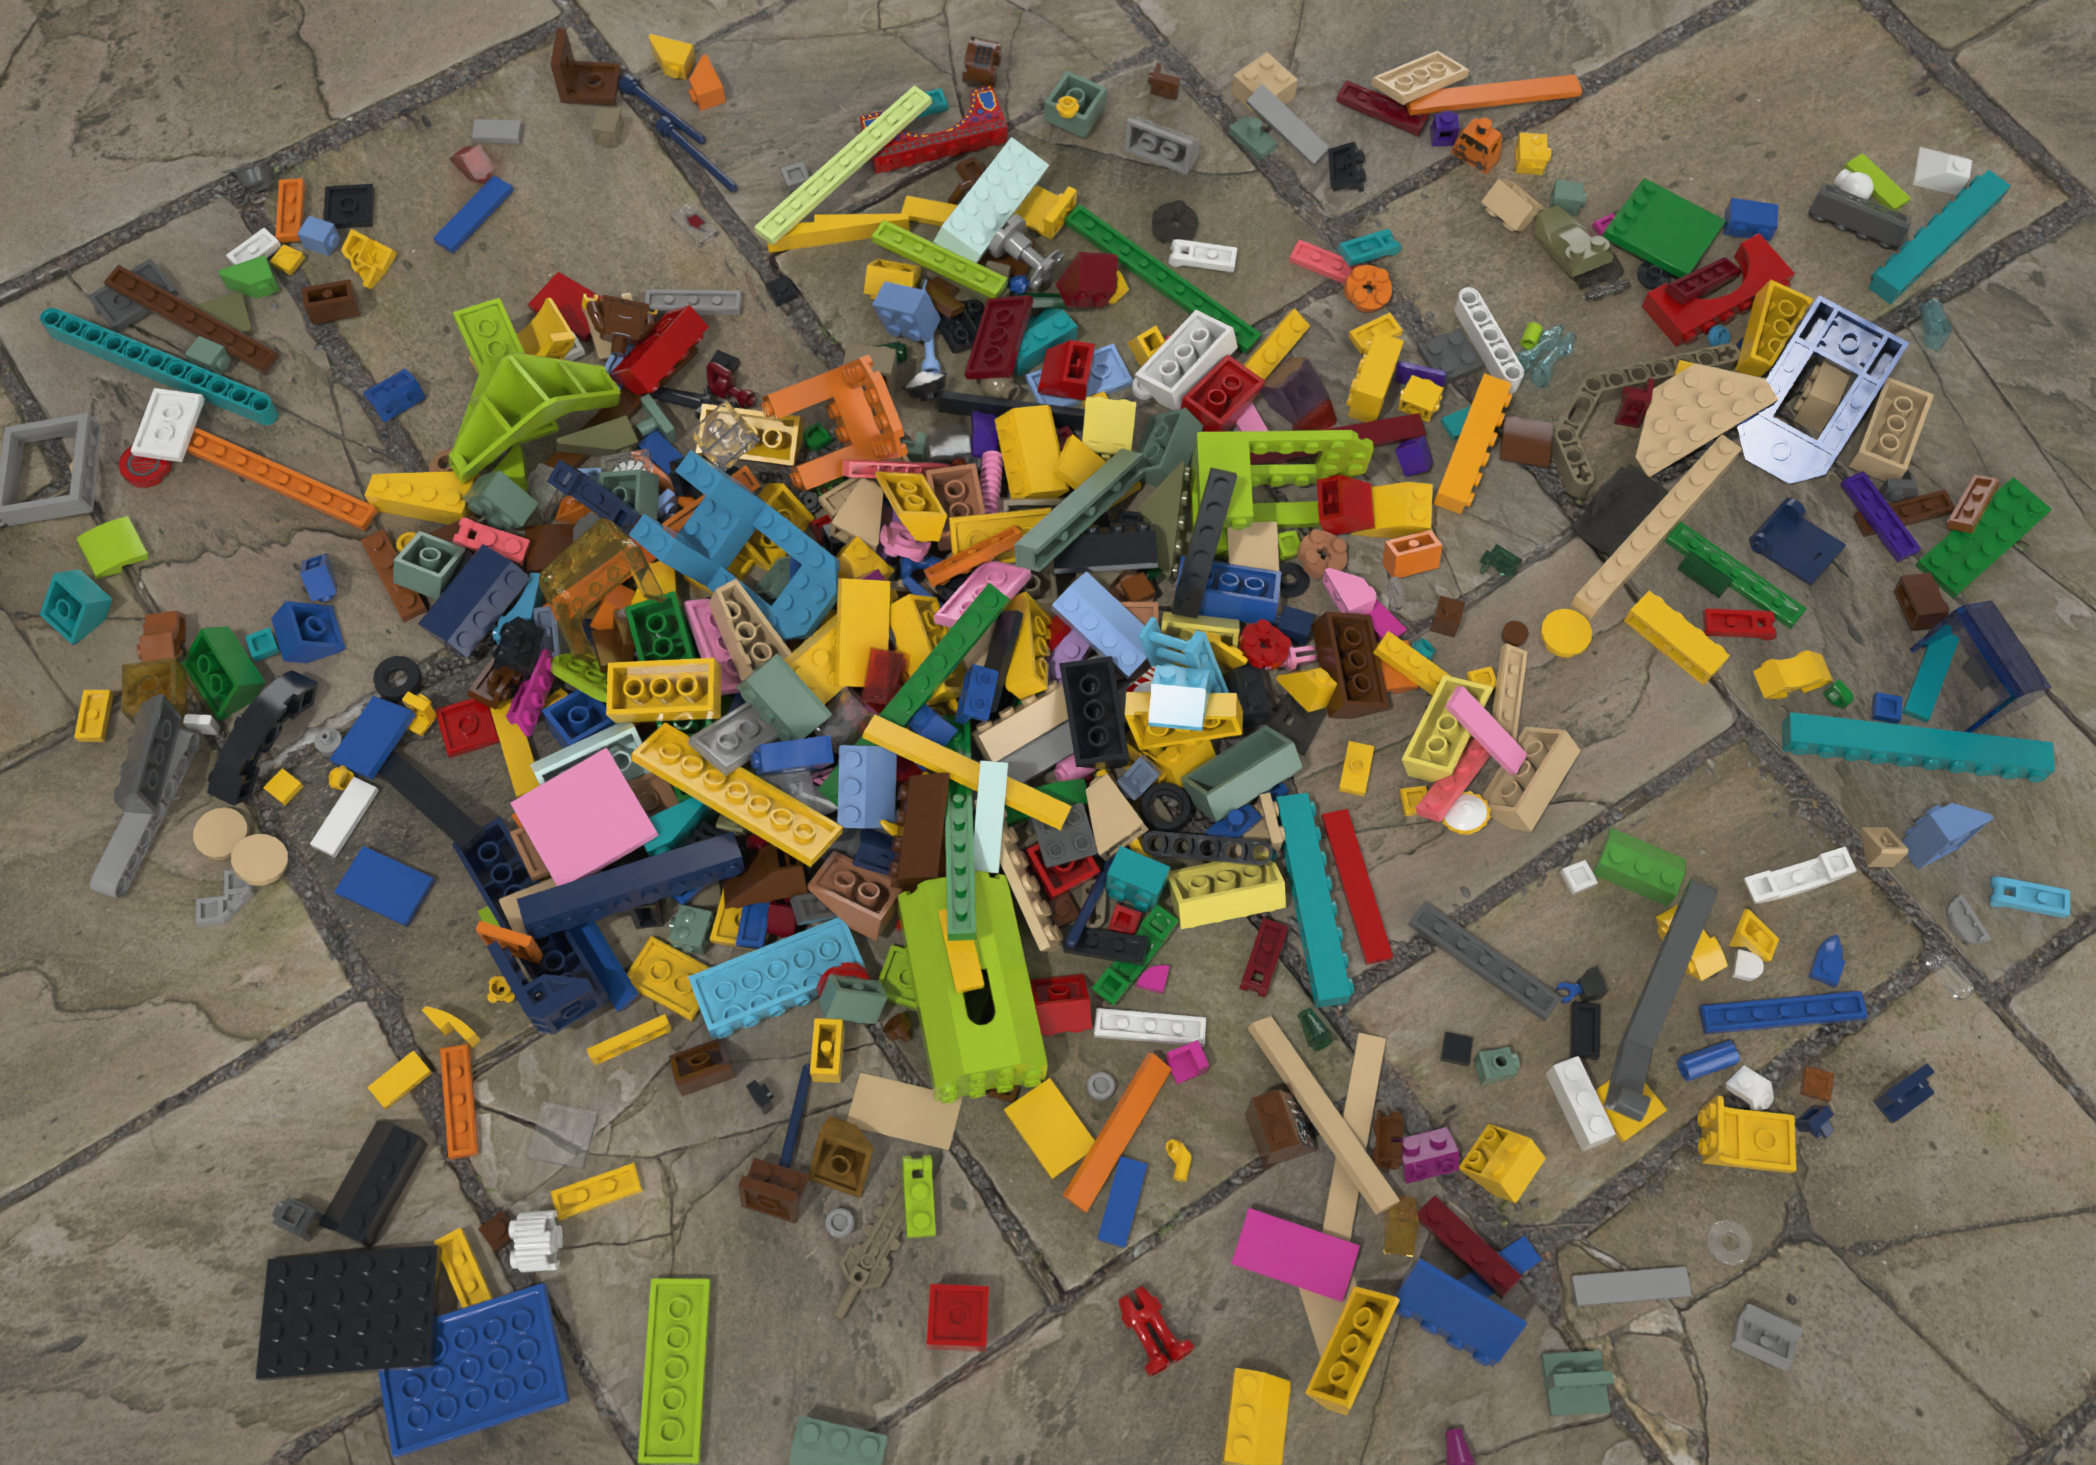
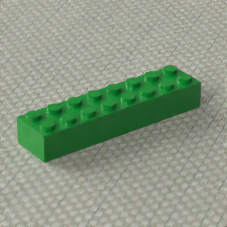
M675 591L625 607L639 661L699 659L692 632L682 608L683 601ZM716 719L656 721V724L660 728L664 723H667L691 737L714 723ZM674 786L679 803L692 797Z

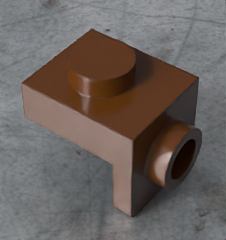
M1157 63L1155 70H1150L1148 84H1151L1150 94L1177 100L1180 78L1161 74V63Z

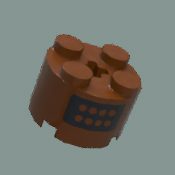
M971 36L964 60L965 69L967 70L962 74V82L981 87L992 85L995 88L997 66H1000L1002 58V44L997 41Z

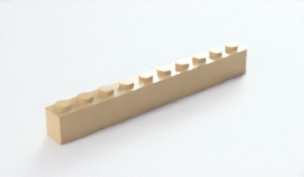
M1722 434L1575 595L1569 609L1582 614L1590 623L1661 545L1679 522L1688 515L1733 465L1742 448Z

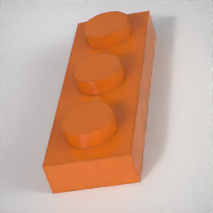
M303 178L279 180L275 237L280 243L301 241L297 233L301 229L304 219L306 184Z

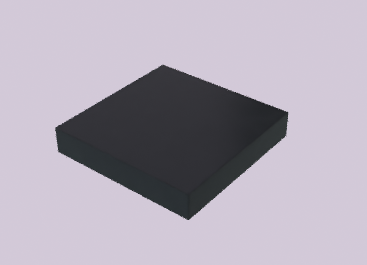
M373 184L325 186L323 220L334 224L336 229L373 227L375 193Z

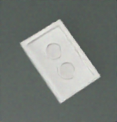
M154 388L131 448L132 454L134 456L182 462L205 401L203 395Z

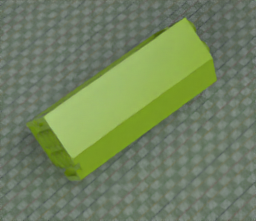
M975 872L977 940H974L981 971L987 970L995 1008L993 1020L985 1025H977L970 1021L967 1016L963 992L956 993L938 917V910L947 909L946 877L926 880L918 884V889L912 894L910 891L899 894L898 916L935 1102L941 1101L942 1104L958 1101V1097L968 1095L969 1098H979L985 1096V1090L997 1089V1093L1012 1091L1015 1085H1024L1026 1088L1040 1085L1041 1081H1045L1048 1063L1006 875L998 874L995 878H991L988 872Z

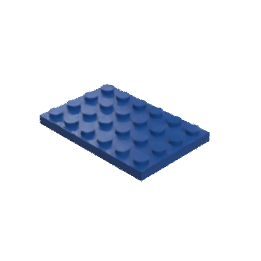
M544 1283L437 1317L434 1367L378 1372L392 1456L395 1458L570 1402L547 1286Z

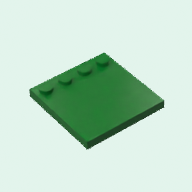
M1643 178L1605 229L1602 237L1663 270L1682 278L1693 271L1723 228L1726 220Z

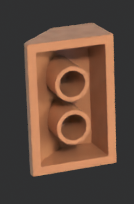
M976 463L926 470V481L947 514L940 541H937L938 551L951 550L949 517L986 514Z

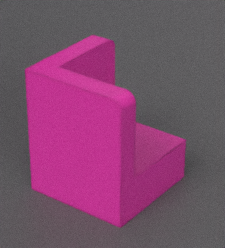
M1198 1040L1174 1049L1166 1055V1063L1172 1069L1171 1073L1176 1084L1188 1081L1208 1071L1209 1063Z

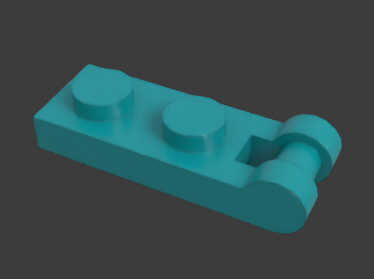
M1385 229L1339 244L1337 251L1350 267L1389 254L1394 256L1402 250V245L1399 241L1393 239L1394 235L1390 229Z

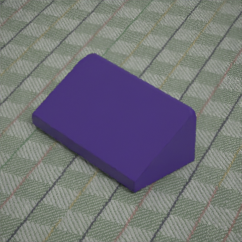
M1398 361L1395 380L1397 383L1406 385L1411 376L1414 375L1421 379H1429L1434 384L1444 388L1447 375L1443 370Z

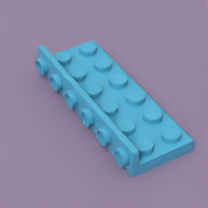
M838 917L691 975L688 978L711 1038L717 1037L722 1039L730 1036L736 1029L741 1027L750 1028L760 1022L759 1020L768 1016L771 1018L778 1017L784 1014L788 1008L793 1006L802 1007L812 1001L811 999L818 997L817 984L820 977L833 966L837 968L842 966L841 963L845 962L858 963L864 968L865 965L848 925Z

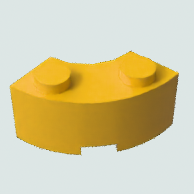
M1810 650L1802 651L1789 659L1767 660L1761 664L1760 668L1753 671L1764 699L1788 698L1787 693L1801 689L1804 694L1833 682L1822 654Z
M1678 905L1656 916L1659 927L1657 932L1662 940L1665 938ZM1704 929L1685 971L1686 974L1692 975L1700 981L1728 966L1715 936L1709 938Z

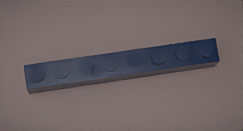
M732 831L518 898L517 903L527 935L532 936L533 939L544 938L558 931L572 929L577 925L597 921L618 912H626L631 908L654 903L659 899L679 895L685 891L700 886H707L722 879L733 878L738 874L744 873L745 868L741 852Z

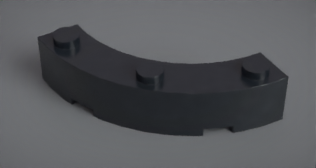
M290 670L281 676H277L253 700L245 712L236 718L234 728L219 754L214 769L208 776V794L233 806L251 798L260 767L256 765L262 753L270 751L282 733V724L288 718L294 720L300 713L314 705L318 686L317 681Z

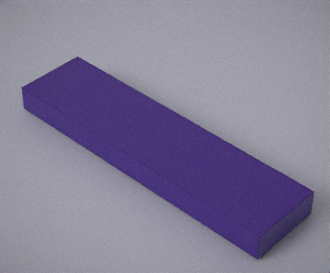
M1864 471L1841 482L1840 485L1897 562L1911 557L1921 550V547Z

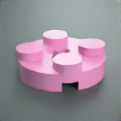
M891 522L889 527H886V524L883 525L879 535V540L885 546L884 552L892 557L899 555L909 558L914 562H922L931 546V541L921 542L915 540L901 522Z

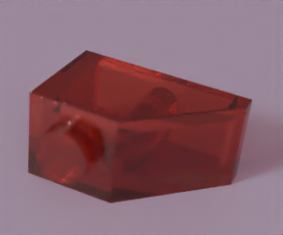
M480 144L467 145L449 157L450 161L471 182H484L492 176L490 172L496 169Z

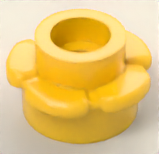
M1064 96L1058 100L1056 109L1063 118H1072L1079 110V104H1077V100L1074 97Z
M341 765L340 768L336 767L329 774V785L331 788L344 791L353 779L354 774L345 765Z

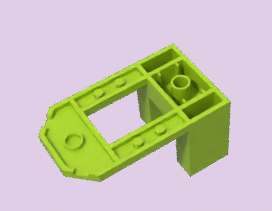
M1352 430L1197 432L1191 462V480L1189 482L1191 534L1193 533L1210 468L1235 472L1237 474L1214 558H1224L1229 561L1227 528L1232 527L1234 530H1243L1251 527L1253 520L1252 487L1269 484L1273 487L1283 486L1284 484L1307 486L1308 484H1317L1316 479L1344 475L1350 478L1366 473L1374 451L1373 441L1368 438L1359 439L1358 433ZM1297 451L1314 454L1319 452L1315 464L1250 465V452L1255 454H1265L1267 452L1290 454Z

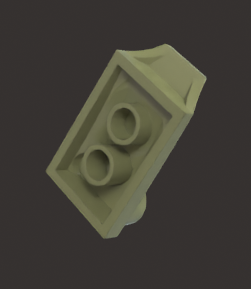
M1559 204L1538 212L1533 238L1571 277L1613 261V253L1609 250V241L1602 236H1594Z

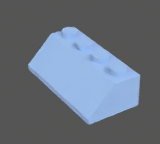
M1087 571L1071 584L1052 604L1051 610L1101 657L1112 656L1114 669L1126 680L1146 661L1147 656L1138 638L1142 627L1145 625Z

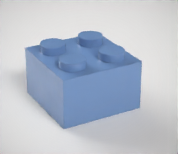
M884 281L872 304L887 333L894 337L903 336L916 342L919 340L930 342L941 320L926 290Z

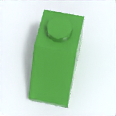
M265 255L218 270L226 288L235 292H242L244 295L258 299L280 291L273 270Z

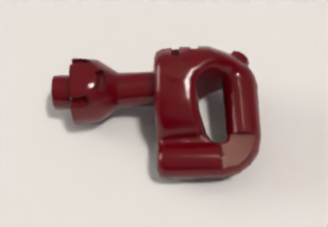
M715 362L707 365L706 379L713 394L722 399L733 396L744 409L753 408L756 405L755 392L749 389L740 390L736 388V379L732 375L731 370Z

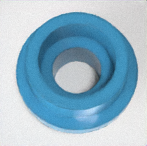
M1721 325L1713 326L1708 334L1710 346L1729 344V330Z

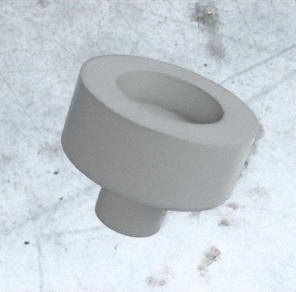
M327 728L316 735L314 743L322 755L331 757L343 738L337 730Z

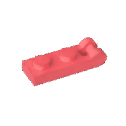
M461 517L458 524L460 529L458 534L454 535L453 543L475 551L484 544L513 563L523 565L531 543L529 539ZM470 531L477 533L474 540L467 538Z

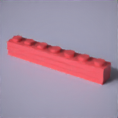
M843 459L842 475L856 478H876V471L923 474L926 479V470L946 468L949 465L930 462Z

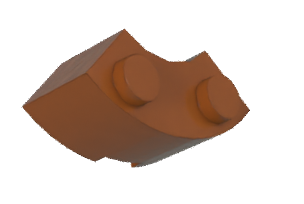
M176 610L145 615V623H143L144 634L139 636L140 644L137 645V654L143 663L179 658L183 654V650H179L180 643H186L185 614Z

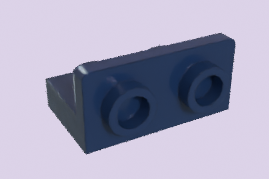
M1928 1063L1873 1102L1890 1123H1895L1934 1095V1091L1928 1085L1930 1082L1926 1079L1935 1073Z

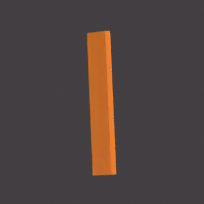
M1154 1053L1146 1055L1062 1195L1082 1212H1088L1172 1070Z

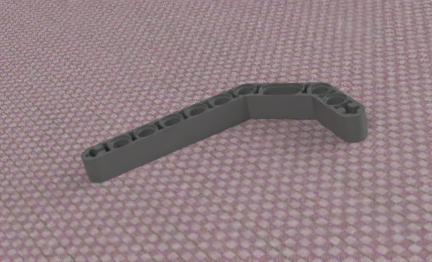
M1694 879L1689 880L1619 1045L1604 1107L1632 1120L1641 1122L1648 1110L1651 1099L1642 1093L1652 1051L1715 902L1718 889Z

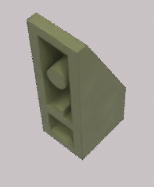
M627 415L557 438L555 443L557 452L608 458L631 456L635 453L634 451L637 450L638 440Z

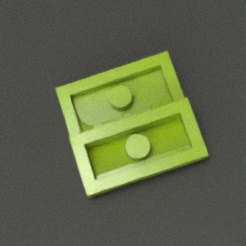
M128 516L101 524L76 538L96 579L122 573V566L148 560V553Z

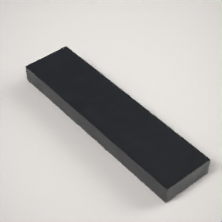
M1018 610L1002 611L998 616L984 667L996 670L999 673L990 713H996L1022 622L1023 613Z

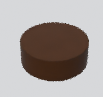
M1510 621L1505 624L1501 637L1505 644L1520 647L1526 642L1529 632L1522 622Z

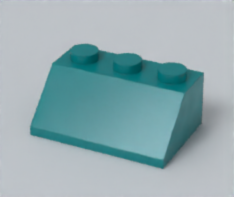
M1047 308L1028 319L1013 369L1017 377L1043 363L1047 349L1069 340L1077 341L1078 326L1063 309Z

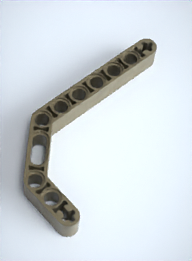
M1730 343L1587 375L1552 437L1551 453L1569 494L1574 497L1585 496L1595 477L1578 436L1596 404L1621 399L1622 391L1626 386L1643 389L1648 378H1654V389L1672 378L1679 360L1732 371L1740 356L1738 347ZM1575 407H1582L1586 411L1580 423H1572L1568 419L1572 409Z

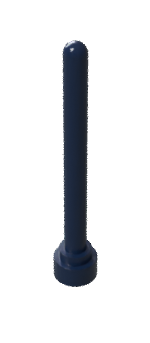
M626 74L621 78L619 82V89L627 95L637 96L660 115L668 116L677 128L697 143L702 145L706 142V138L641 89L638 80L631 74Z
M663 116L657 121L655 130L662 137L674 140L730 192L734 193L737 191V185L676 131L675 123L668 116Z
M1116 854L1104 863L1066 939L1068 947L1076 945L1106 885L1107 873Z
M805 1064L802 1067L779 1166L789 1169L811 1082V1064Z

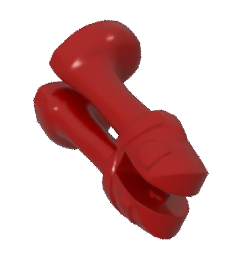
M1141 1285L1133 1290L1138 1303L1142 1307L1140 1311L1136 1310V1306L1128 1295L1119 1298L1118 1304L1122 1313L1121 1320L1127 1329L1133 1328L1145 1349L1148 1362L1144 1369L1147 1375L1152 1377L1166 1370L1171 1364L1155 1343L1146 1325L1147 1323L1151 1324L1159 1336L1173 1364L1189 1355L1195 1349V1346L1190 1340L1180 1341L1175 1338L1160 1313L1162 1309L1160 1301Z

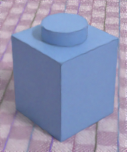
M308 216L297 233L305 249L329 257L334 249L339 246L341 239L334 224L312 216Z

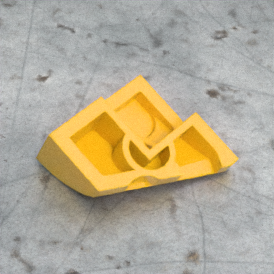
M353 229L350 230L341 249L344 256L351 261L353 270L364 281L362 284L369 289H372L385 275L398 253Z

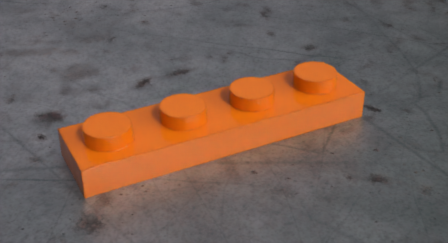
M1013 525L923 571L932 587L938 584L944 585L950 581V578L958 574H966L974 566L982 562H991L998 554L1004 551L1015 550L1014 544L1023 536L1017 526Z

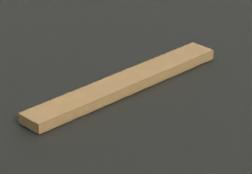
M1272 1016L1251 1023L1247 1029L1374 1213L1377 1215L1396 1206L1400 1202L1399 1198Z
M1358 1033L1342 1118L1366 1151L1386 1039ZM1336 1156L1321 1232L1350 1242L1359 1190Z

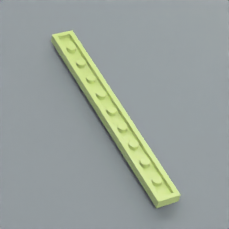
M914 85L754 227L755 233L773 246L932 104V97Z

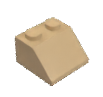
M1498 179L1481 201L1486 206L1485 211L1495 218L1499 216L1504 220L1503 226L1512 232L1514 230L1524 231L1537 220L1538 212L1546 209L1516 183L1503 179Z

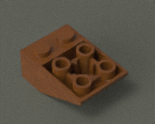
M771 843L743 861L744 873L738 874L733 878L723 879L725 909L733 907L742 908L750 904L769 903L777 899L793 898L797 895L808 894L804 863Z

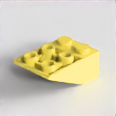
M1086 397L1082 442L1106 462L1122 448L1132 451L1136 402L1125 399L1111 400L1104 399L1103 397Z

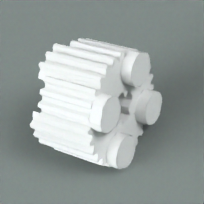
M557 1210L521 1212L518 1214L517 1220L510 1221L509 1236L511 1239H514L515 1248L510 1254L512 1269L518 1268L521 1272L558 1270L560 1260H556V1252L558 1248L563 1246V1228L561 1225L556 1226L554 1217H558Z

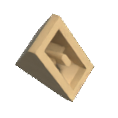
M1861 827L1867 867H1894L1908 854V848L1888 827Z

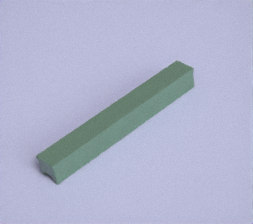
M1122 448L1014 544L1016 567L1040 572L1144 476V471L1139 470L1138 462L1143 459V454Z

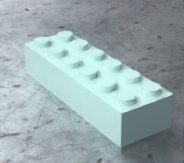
M1011 137L942 225L933 242L978 263L989 249V244L1000 228L1004 229L1008 224L1006 221L1016 213L1034 187L1039 183L1049 164Z

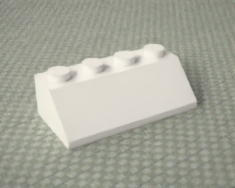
M1195 310L1135 374V377L1158 403L1173 411L1179 410L1183 397L1227 354L1230 356L1238 348L1234 329Z

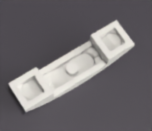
M1846 847L1820 854L1818 858L1773 872L1768 870L1745 877L1743 880L1754 904L1786 898L1818 888L1851 875L1857 870Z

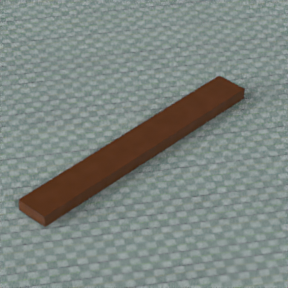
M119 264L103 282L111 290L196 337L201 336L224 346L228 355L264 375L280 357L276 351Z
M692 345L689 348V355L674 365L675 370L669 376L663 377L659 381V387L666 385L699 353L697 347ZM623 388L620 391L621 395L618 405L602 408L579 431L626 415L630 419L643 407L640 398L644 396L637 395ZM556 452L544 464L550 472L554 470L559 460L578 469L591 455Z

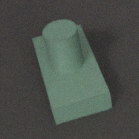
M1245 115L1229 127V133L1259 160L1277 149V142L1262 129V121L1258 118L1250 119Z
M647 394L640 398L643 410L648 418L635 425L640 436L643 438L658 430L671 445L678 442L674 427L652 397Z

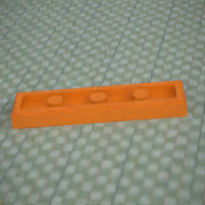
M462 1044L440 1048L448 1158L453 1160L479 1155L470 1045Z

